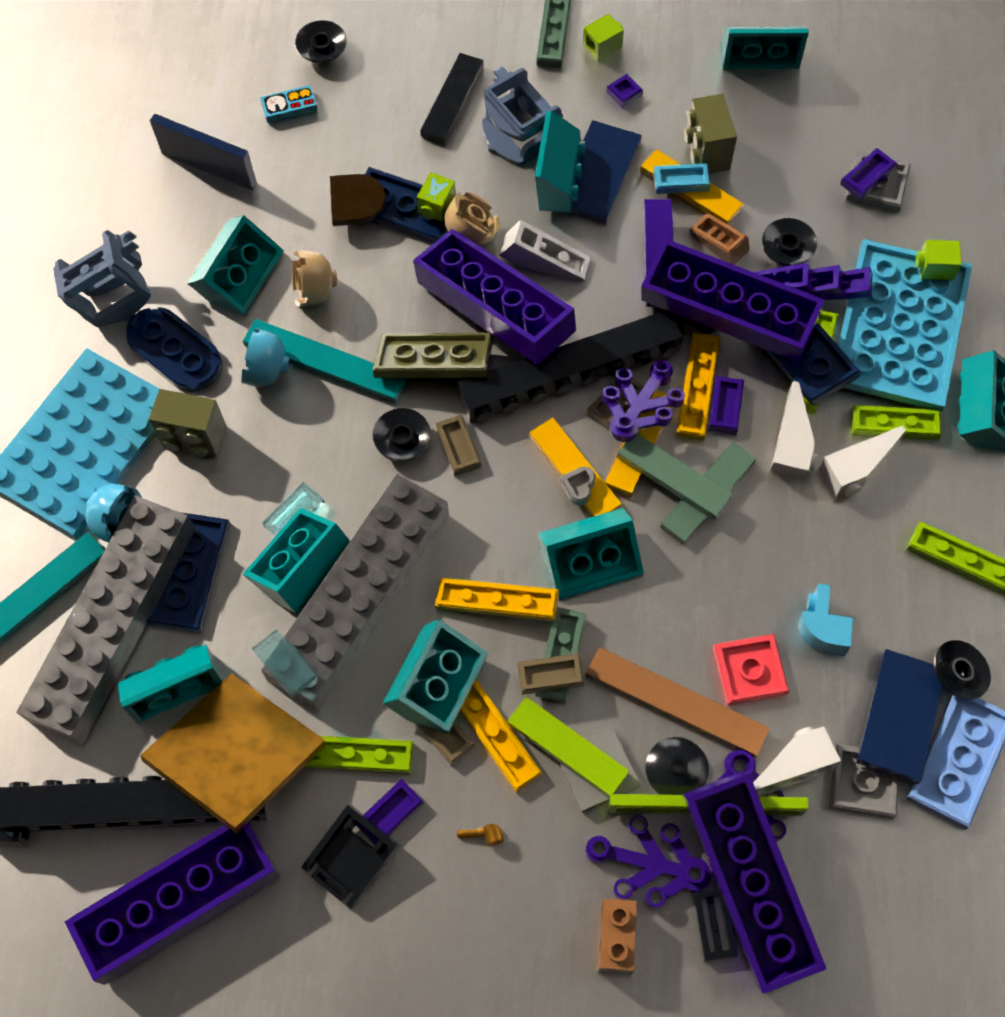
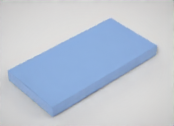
M951 695L930 743L922 781L919 784H912L906 799L964 829H968L1005 743V710L980 698L964 700Z

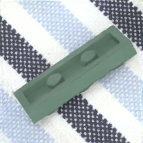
M557 607L555 622H552L544 658L577 654L586 613ZM569 688L536 693L535 696L566 703Z

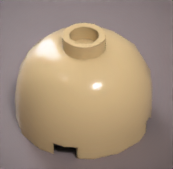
M461 192L458 193L449 204L444 218L447 231L453 229L479 246L486 244L496 235L500 228V221L497 215L493 218L489 212L492 207L481 197L471 192H466L464 196L461 195Z
M295 251L294 255L299 257V259L294 260L292 264L293 291L297 289L300 293V299H295L296 305L298 307L314 306L326 301L331 294L332 287L337 286L336 270H331L329 261L318 252Z

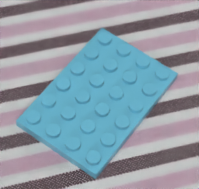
M863 239L855 269L871 268L873 273L872 296L848 299L838 346L861 373L859 378L843 388L942 412L946 404L973 264L962 262V266L954 280L920 279V268H916L915 265L917 251Z
M86 348L0 454V494L77 539L87 526L85 520L87 500L98 488L112 483L119 484L155 437L156 433L148 419L159 388Z

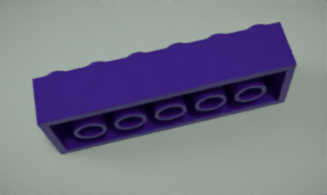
M453 229L449 230L413 260L418 284L536 365L540 364L576 332L575 309Z
M665 238L641 285V301L664 310L669 309L674 314L796 362H800L822 314L825 299Z
M741 771L682 794L753 977L762 994L826 970V965L750 774L746 771Z
M250 821L237 834L223 825L64 922L93 981L105 985L278 879L280 875Z

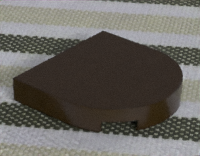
M366 174L330 176L333 226L365 224L371 222L380 211H383L386 203L384 188L374 177Z

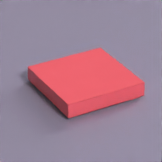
M774 634L714 644L713 651L727 706L789 694Z

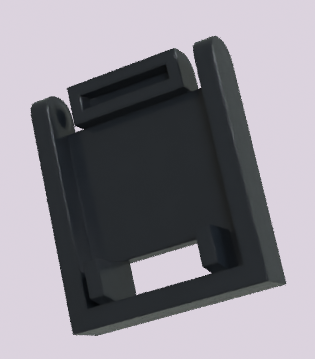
M347 805L301 868L309 872L317 862L320 866L316 868L311 877L340 901H343L352 891L353 895L346 905L353 909L401 844L353 805ZM358 822L380 839L374 848L352 831Z

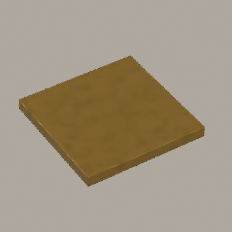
M231 673L143 752L141 760L237 834L325 747V740Z

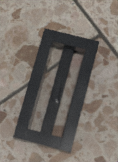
M712 889L693 892L692 899L703 961L737 957L738 952L732 920L720 890ZM718 896L728 950L724 951L722 950L713 897ZM703 898H706L715 952H710L701 902Z

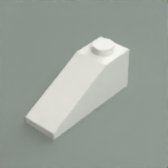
M522 220L505 234L499 254L500 257L521 268L581 282L585 280L590 256Z
M793 381L788 393L770 470L805 479L809 470L814 471L818 454L813 453L815 440L800 384Z
M904 426L824 457L819 470L835 498L843 495L850 497L862 490L864 484L899 444L906 431Z
M824 726L814 730L812 727H806L794 734L795 737L753 782L758 796H764L833 772L841 760Z

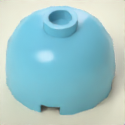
M255 328L245 355L246 367L248 368L247 370L242 369L241 383L255 387H265L276 382L280 373L286 374L290 357L285 356V346L279 337L268 331Z
M113 483L98 488L85 505L87 527L97 538L109 543L134 496L142 498L141 494L135 488Z

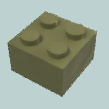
M724 94L692 99L690 111L686 113L688 126L684 128L685 142L691 146L690 157L692 164L708 163L709 174L730 170L737 134Z
M159 389L148 419L163 447L172 451H179V449L188 450L201 457L207 455L217 456L227 427L216 400Z

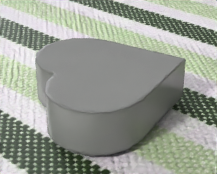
M583 466L560 476L559 483L573 504L583 505L590 499L596 475L591 468Z

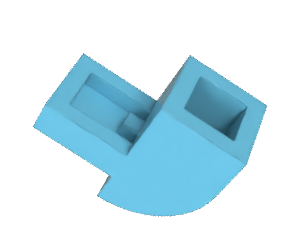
M818 583L814 592L808 594L807 611L803 610L798 620L799 632L803 640L814 650L826 654L845 656L851 648L853 618L828 614L831 585Z

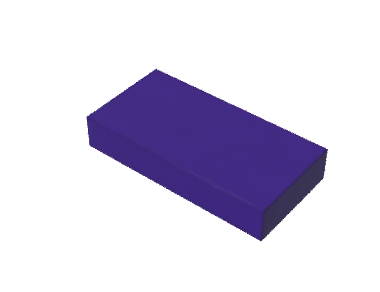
M876 148L841 179L840 185L861 200L895 170L897 162Z
M716 376L708 431L737 435L744 380Z
M401 779L364 815L391 836L424 802ZM357 823V828L375 846L380 839L361 823Z

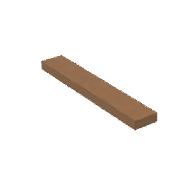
M601 647L598 648L585 674L586 677L737 750H744L754 758H757L770 729Z

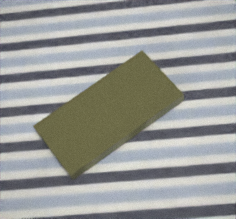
M491 333L381 334L372 370L374 378H487L493 336Z

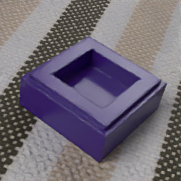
M625 74L608 85L606 93L623 109L642 97L643 89L628 74Z

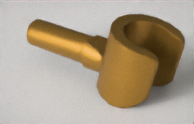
M488 824L478 829L457 830L458 838L485 836L488 846L504 842L502 830L496 824Z

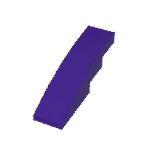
M644 199V277H646L664 238L673 241L672 199ZM646 302V307H657Z
M809 263L755 271L759 275L825 300H844L872 296L873 273L870 267L842 271L840 265L811 269Z

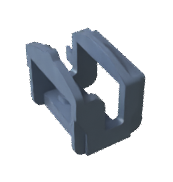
M501 66L493 71L497 76L493 79L495 83L484 91L486 117L482 119L483 134L488 143V151L490 153H496L502 159L521 166L539 153L542 134L528 141L521 150L511 138L524 142L543 131L546 110L553 111L562 118L563 114L559 106L551 107L530 84L528 73L524 68H520L512 73L511 71L507 72ZM511 89V92L509 94L505 95L500 99L498 98V96L502 95L503 93ZM521 107L533 119L522 125L511 112Z
M106 230L102 233L104 244L69 265L62 259L55 261L53 271L58 297L68 307L78 312L83 319L96 327L113 324L126 318L131 319L147 303L151 296L146 281L139 272L142 261L140 253L136 251L139 246L132 241L137 236L131 231L115 235ZM124 284L135 290L98 313L94 305L79 294L81 292L88 296L102 294Z

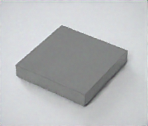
M858 152L854 167L869 154ZM894 160L897 162L895 170L864 198L859 200L848 191L846 200L899 212L911 164Z
M614 728L586 739L629 770V774L614 794H626L640 787L641 784ZM559 762L582 813L609 801V797Z
M836 744L834 748L841 762L832 772L830 809L892 819L896 818L899 778L857 764L856 760L860 747Z

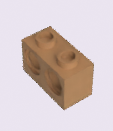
M603 898L601 904L598 972L632 975L634 972L637 901Z

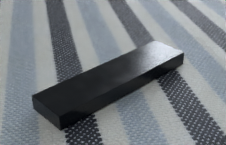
M459 53L420 130L421 137L443 144L446 143L484 67V60Z

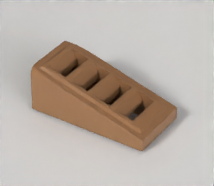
M709 213L704 215L689 229L695 238L725 262L735 265L749 252L748 236ZM709 226H712L707 233L704 232Z

